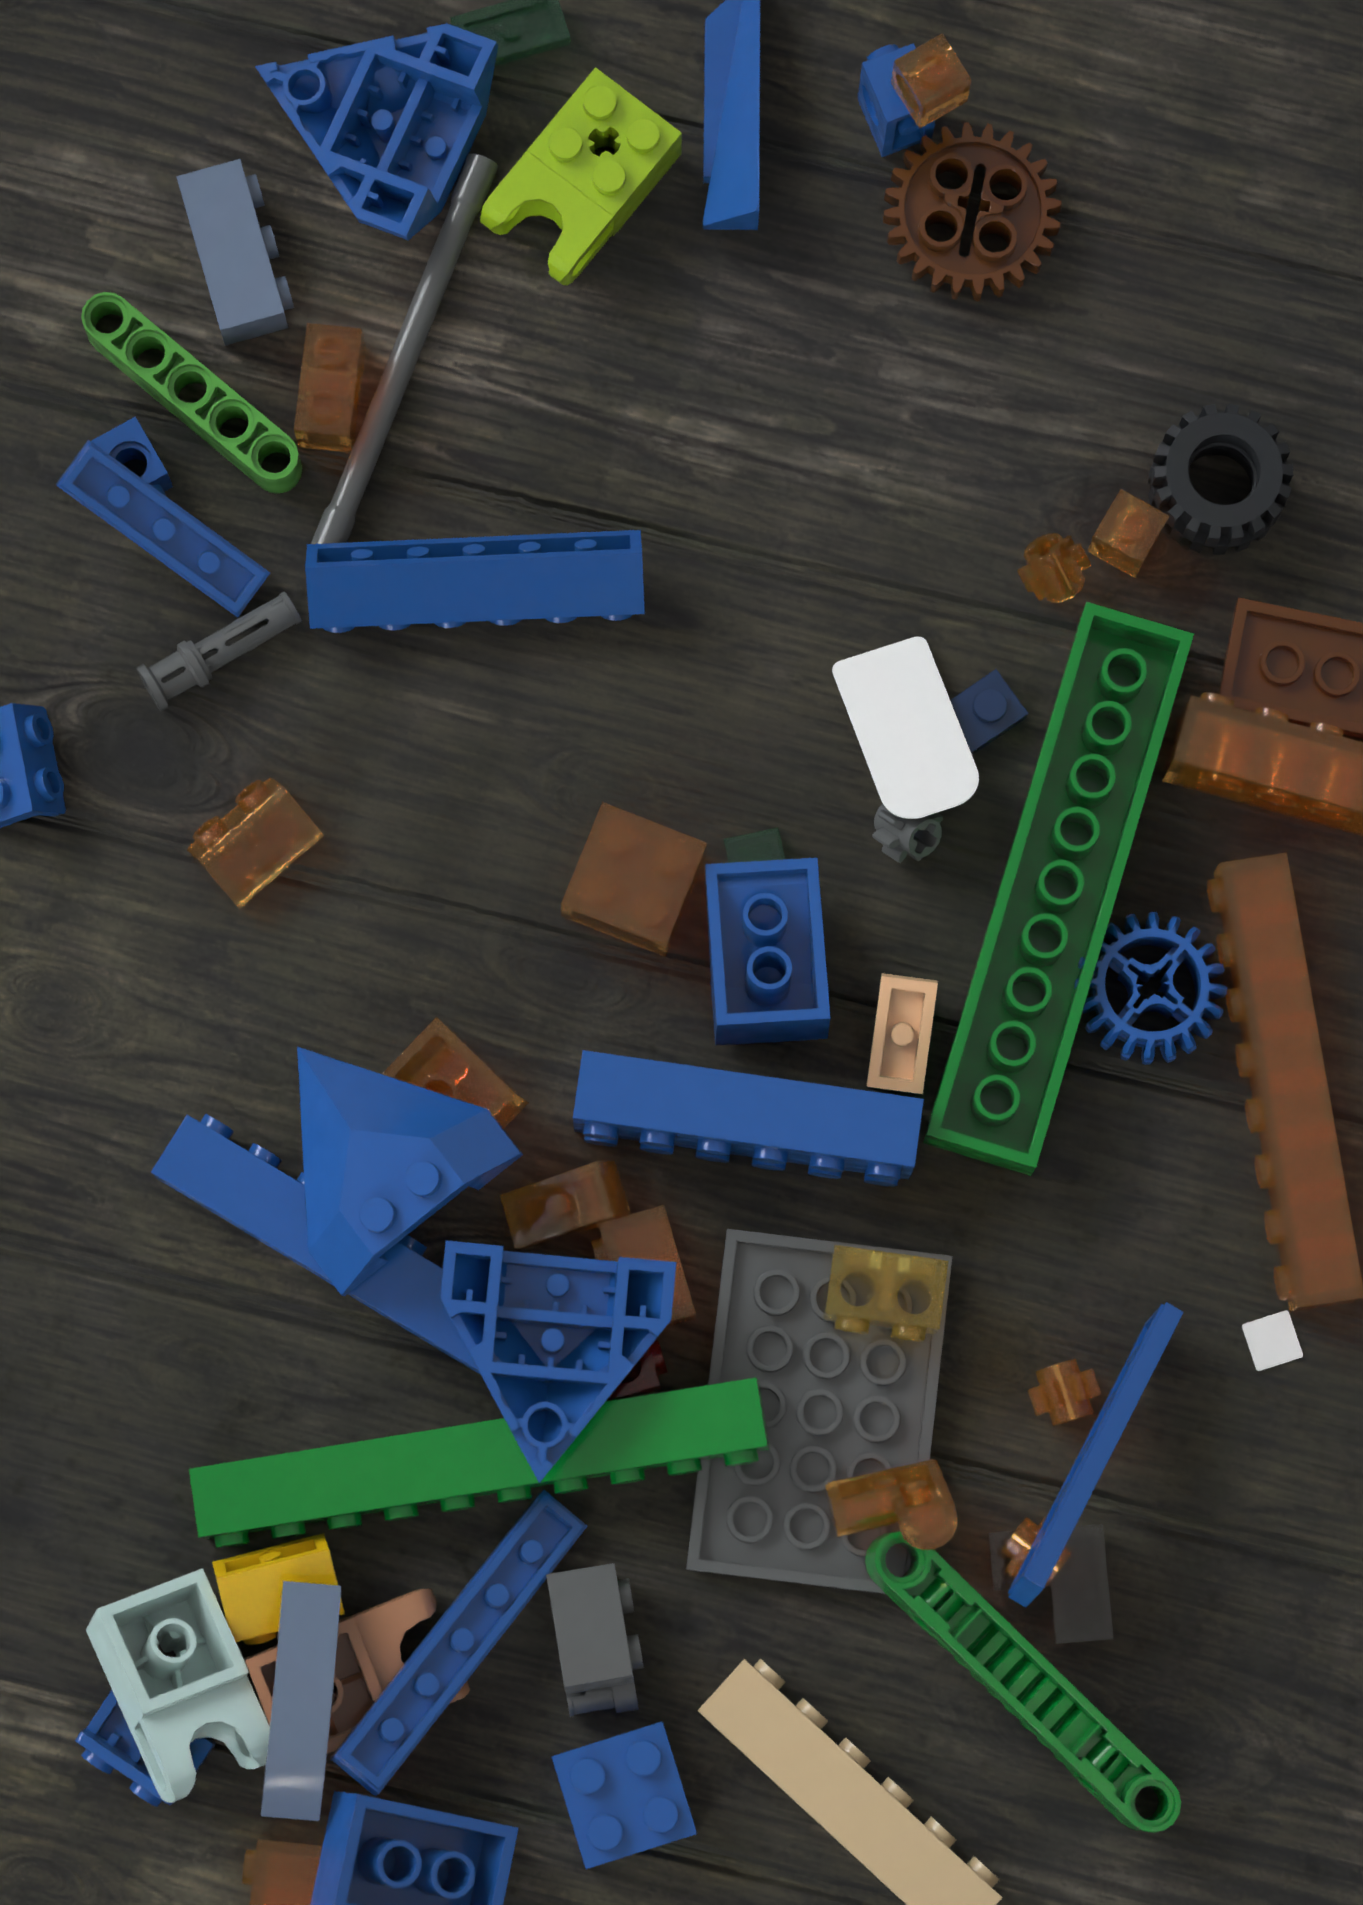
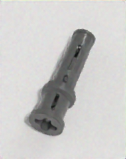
M284 591L278 597L237 618L232 623L195 644L191 640L178 643L176 652L150 667L142 664L136 668V671L160 711L168 708L169 700L195 685H199L202 688L209 684V680L213 679L212 672L248 651L255 649L294 624L301 623L302 620L291 599ZM262 621L267 622L265 626L245 636L244 638L233 643L232 645H225L226 642L242 634L243 632L249 630L250 628L256 626ZM216 650L217 653L206 660L202 658V656L210 651ZM179 669L184 670L183 673L167 681L166 683L161 682L162 679L173 674Z

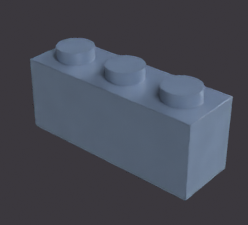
M237 159L176 176L225 346L287 329L288 324L284 311L294 308L286 277L274 278L269 260L279 257L271 225L260 227L255 208L265 206L256 174L245 177L241 160Z

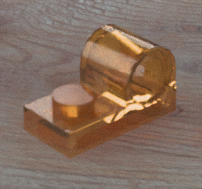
M596 1161L500 1195L515 1249H525L575 1231H585L607 1226L631 1216L616 1161Z

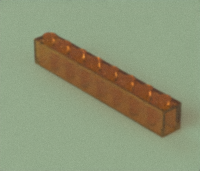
M1287 852L1220 862L1214 871L1215 879L1207 881L1208 898L1212 913L1221 912L1224 933L1217 934L1218 956L1220 963L1224 967H1230L1234 986L1232 989H1227L1226 1001L1230 1020L1232 1023L1240 1022L1243 1044H1236V1060L1240 1077H1249L1253 1099L1245 1100V1111L1250 1133L1259 1132L1262 1154L1255 1155V1170L1260 1189L1268 1188L1272 1210L1264 1212V1220L1270 1245L1278 1244L1282 1266L1274 1267L1277 1295L1279 1300L1288 1299L1290 1312L1358 1302L1363 1299V1284Z

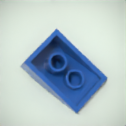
M818 858L705 864L715 1046L828 1039L830 1006Z

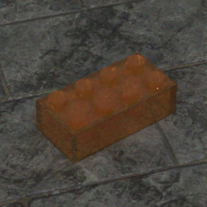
M1205 692L1201 694V698L1190 696L1178 720L1162 782L1363 836V742L1343 737L1344 731L1330 724L1313 722L1310 728L1290 723L1288 722L1289 716L1275 709L1259 707L1253 713L1233 707L1234 700L1220 694Z

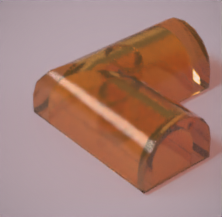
M934 1459L828 1482L825 1485L837 1537L898 1524L903 1538L911 1546L921 1550H934L945 1545L953 1537L957 1528L955 1504L938 1462Z

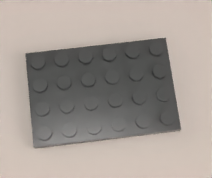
M727 1229L708 1385L749 1378L758 1379L770 1450L758 1451V1462L725 1467L724 1457L701 1460L702 1471H698L686 1570L886 1594L873 1582L867 1573L865 1565L866 1551L872 1541L882 1534L907 1531L921 1537L952 1256ZM894 1544L886 1553V1567L890 1573L897 1577L906 1574L911 1564L910 1554L907 1549L899 1544Z

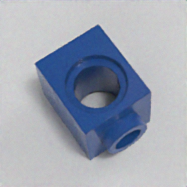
M136 416L91 441L121 464L133 459L144 461L147 464V468L140 478L165 496L164 491L173 487L168 472Z

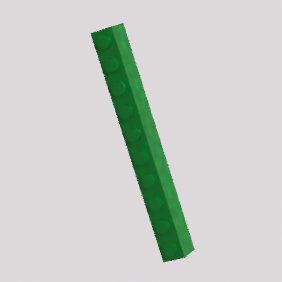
M749 1378L605 1402L540 1483L537 1481L504 1418L189 1469L198 1537L206 1540L214 1539L215 1548H226L249 1544L248 1533L271 1530L272 1539L305 1535V1524L327 1521L328 1530H338L363 1525L361 1515L384 1512L385 1521L419 1516L418 1506L440 1503L441 1512L476 1507L474 1497L497 1493L498 1503L520 1501L532 1498L531 1488L553 1484L555 1494L589 1489L587 1480L589 1478L610 1475L611 1485L645 1480V1469L667 1466L668 1476L702 1471L701 1460L724 1457L725 1467L750 1464L759 1461L758 1451L770 1450L760 1384L757 1378Z

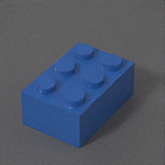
M334 1791L310 1905H503L518 1828L365 1795Z

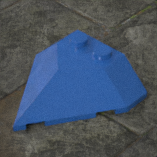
M446 23L427 28V33L397 40H395L394 36H388L308 54V59L280 66L276 62L255 67L357 220L365 225L410 240L442 212L486 117L498 44L494 40Z
M297 1047L308 1251L341 1296H346L389 1262L384 1255L386 1251L468 1186L477 1190L481 1189L523 1154L490 1110Z
M446 1241L440 1300L539 1483L671 1321L676 1262L619 1257L618 1261L503 1251V1246Z

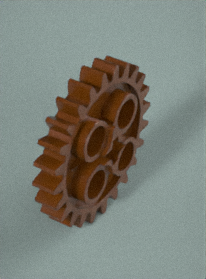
M965 122L961 137L954 138L951 131L944 126L941 129L940 144L938 145L925 135L921 137L920 148L922 156L908 149L904 152L903 162L909 170L893 168L891 180L900 188H886L884 201L896 207L884 211L883 223L898 227L888 233L887 243L888 245L904 244L898 252L897 263L900 265L912 260L916 262L911 279L916 281L927 273L933 276L930 292L935 293L946 282L951 284L953 300L958 299L963 287H970L974 300L980 301L983 287L990 285L994 294L999 298L1003 296L1005 279H1008L1016 287L1021 288L1025 279L1022 268L1035 274L1040 271L1042 263L1035 253L1045 256L1051 255L1054 244L1045 236H1055L1059 233L1061 223L1050 218V216L1060 213L1062 201L1046 197L1056 191L1058 182L1057 179H1040L1046 171L1048 162L1046 159L1030 164L1028 159L1033 146L1030 142L1023 145L1017 151L1011 147L1014 132L1008 131L999 142L993 140L992 124L986 125L981 137H974L969 122ZM977 167H983L985 169V178L970 252L967 257H961L959 255V247L974 172ZM944 172H954L963 178L965 184L958 189L948 190L937 182L936 177ZM1006 182L1016 188L1019 195L1011 200H1001L992 194L990 188L996 183ZM942 223L952 229L954 236L945 242H938L927 235L926 229L932 224ZM997 234L1006 240L1008 247L1001 252H990L981 245L979 240L985 235Z

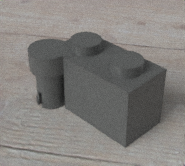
M615 1563L546 1574L570 1717L615 1708L616 1714L639 1710L632 1671L644 1668L638 1634L626 1635L623 1614L634 1613L629 1578L617 1580Z

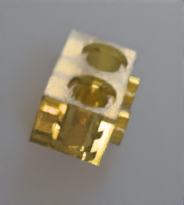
M834 1245L824 1318L835 1320L834 1329L840 1331L868 1334L869 1325L892 1328L891 1337L925 1342L926 1333L937 1334L940 1329L949 1261ZM858 1276L867 1280L873 1291L871 1301L863 1306L848 1304L843 1299L840 1291L842 1282L847 1278ZM909 1284L922 1287L929 1297L928 1309L920 1314L905 1312L900 1307L897 1299L898 1291L902 1287Z

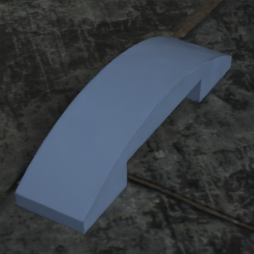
M283 1581L261 1816L319 1821L336 1662L341 1586Z

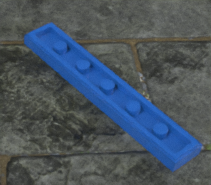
M1167 1302L1164 1305L1161 1304L1144 1324L1008 1591L1010 1594L1008 1598L1025 1608L1044 1589L1183 1314V1311Z
M542 1490L539 1492L330 1759L372 1795H378L547 1579L546 1574L552 1573L587 1528V1525L547 1491Z

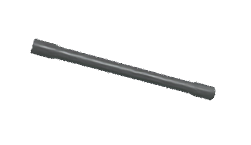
M470 153L467 156L452 193L451 205L332 500L323 512L311 544L348 542L355 524L356 512L472 224L484 205L499 166L487 157Z

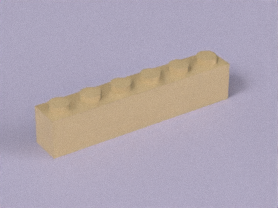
M744 1659L697 1710L906 1905H996L1002 1899L993 1889L999 1879L976 1857L973 1856L966 1864L949 1849L956 1839L935 1819L930 1817L922 1824L909 1812L907 1807L914 1800L894 1781L887 1777L880 1785L869 1775L864 1768L871 1760L846 1737L839 1745L821 1730L828 1721L804 1698L796 1706L779 1691L785 1684V1681L763 1660L759 1659L752 1666Z

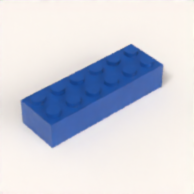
M583 1050L573 1112L574 1132L583 1133L584 1142L595 1145L614 1147L617 1146L618 1138L640 1141V1150L651 1153L671 1155L673 1154L674 1146L696 1149V1158L707 1161L727 1163L729 1162L730 1154L753 1157L752 1166L762 1169L783 1171L786 1168L787 1162L809 1165L808 1174L818 1177L839 1179L845 1170L865 1173L864 1182L896 1187L900 1178L909 1180L915 1167L924 1099Z

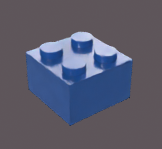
M663 1721L551 1756L586 1869L697 1834Z

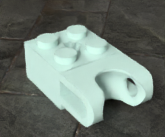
M203 1568L96 1610L86 1632L162 1800L172 1803L187 1797L195 1784L196 1770L192 1762L189 1745L195 1739L211 1737L225 1743L238 1764L243 1768L256 1769L266 1764L270 1726L247 1677L249 1670ZM160 1645L161 1649L164 1652L174 1651L176 1653V1657H169L164 1655L159 1650L158 1646Z

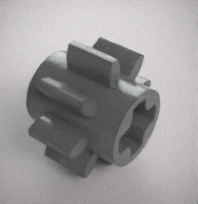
M882 803L874 818L876 831L872 834V837L883 844L882 852L898 863H901L907 855L916 861H920L922 857L932 853L938 846L942 835L940 822L943 820V816L939 813H934L917 819L901 818L888 811Z

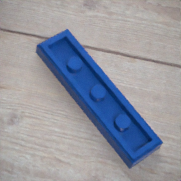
M89 439L55 484L237 618L270 574L269 571Z

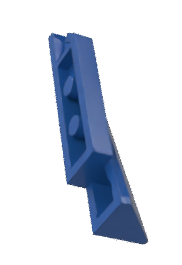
M725 0L705 19L703 183L710 184L703 217V229L758 230L760 0Z

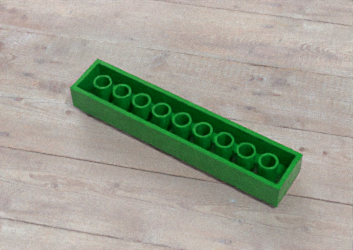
M1086 602L1078 623L923 1143L1030 1176L1036 1169L1194 636L1193 633ZM1081 957H1085L1084 963L1080 969L1078 967V962ZM1076 979H1078L1076 988L1074 989V982Z

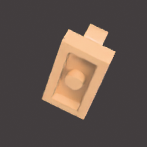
M881 974L867 1087L923 1094L938 987L937 980Z

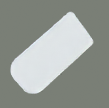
M912 637L838 661L834 664L832 668L833 676L880 799L888 811L901 818L917 819L959 806L972 797L978 787L979 773L928 643L924 638Z

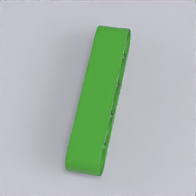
M102 292L95 294L87 300L82 309L81 319L90 343L100 354L262 489L270 493L280 494L290 491L297 485L302 475V464L296 444L285 432L123 297L115 293ZM114 314L123 318L120 328L115 332L107 334L95 329L99 319L105 315ZM148 349H159L165 353L162 362L153 368H143L137 365V359L141 353ZM197 383L206 387L205 395L198 402L185 403L178 399L181 389L188 384ZM231 418H241L247 421L248 428L239 437L227 438L220 434V428L223 423ZM278 452L289 456L290 463L281 472L269 473L261 467L264 458L269 454Z

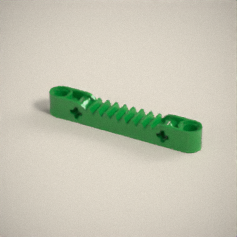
M896 1531L882 1534L872 1541L866 1551L865 1565L867 1573L873 1582L916 1624L936 1639L942 1648L949 1651L960 1665L967 1668L972 1677L987 1688L988 1693L998 1699L1009 1713L1016 1716L1020 1720L1021 1725L1032 1732L1043 1746L1050 1749L1054 1757L1063 1763L1079 1783L1118 1821L1130 1829L1153 1833L1166 1830L1174 1824L1180 1814L1181 1799L1179 1791L1173 1782L924 1539L913 1532ZM894 1544H899L906 1548L911 1558L909 1570L901 1577L893 1575L886 1567V1553ZM1149 1786L1157 1794L1158 1805L1154 1814L1144 1819L1136 1811L1135 1798L1142 1788Z

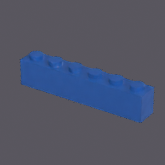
M641 530L307 544L305 572L310 629L323 628L328 632L342 633L361 626H379L385 630H401L409 627L411 624L430 623L443 628H454L466 622L490 621L496 625H513L522 619L544 618L553 623H566L575 620L577 617L601 616L607 620L618 621L627 619L635 614H645Z

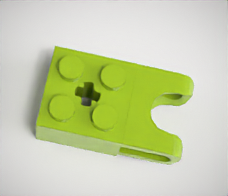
M595 67L485 201L482 207L480 222L492 232L503 235L509 233L514 226L526 217L541 215L555 221L562 232L549 253L548 272L561 285H570L612 235L615 236L682 154V133ZM600 147H610L614 149V155L605 151L600 156L595 155V150Z

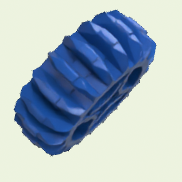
M1150 912L1146 919V929H1141L1136 916L1130 914L1125 918V930L1127 933L1125 935L1114 923L1108 924L1105 935L1110 945L1104 941L1102 943L1098 957L1099 960H1097L1088 993H1091V997L1086 998L1082 1013L1095 1011L1097 1014L1085 1026L1088 1033H1094L1102 1026L1109 1031L1100 1043L1103 1049H1109L1116 1038L1125 1042L1120 1051V1058L1123 1060H1129L1135 1046L1142 1047L1141 1059L1145 1065H1150L1153 1062L1155 1047H1160L1162 1057L1167 1063L1172 1062L1176 1058L1174 1042H1177L1183 1051L1190 1054L1197 1047L1190 1033L1191 1031L1204 1039H1208L1213 1032L1211 1026L1202 1017L1219 1020L1223 1014V1009L1208 1000L1223 998L1227 994L1226 986L1209 982L1210 979L1217 978L1225 971L1224 965L1221 963L1205 965L1204 960L1209 958L1215 951L1214 945L1212 943L1205 944L1197 951L1192 944L1198 938L1200 930L1192 927L1184 938L1176 934L1180 926L1179 917L1172 916L1166 926V930L1159 929L1158 913ZM1147 945L1169 951L1158 963L1151 965L1142 964L1133 957L1128 960L1120 954L1130 948ZM1081 957L1078 962V967L1080 969L1084 963L1085 957ZM1182 961L1188 968L1194 982L1195 999L1192 1009L1182 1002L1184 997L1175 990L1173 985V974ZM1108 967L1118 974L1117 979L1126 987L1128 993V1002L1118 1015L1112 1009L1106 995L1105 977ZM1162 969H1167V972L1160 980L1162 985L1158 989V992L1164 993V997L1161 998L1159 995L1153 994L1148 1000L1144 999L1140 1006L1135 1009L1133 1005L1140 997L1139 991L1143 986L1136 984L1137 979L1148 982L1152 977L1156 978ZM1076 979L1074 982V989L1076 988L1078 979ZM1147 1012H1158L1167 1019L1172 1016L1180 1022L1179 1025L1171 1029L1157 1032L1144 1031L1131 1026L1138 1017Z

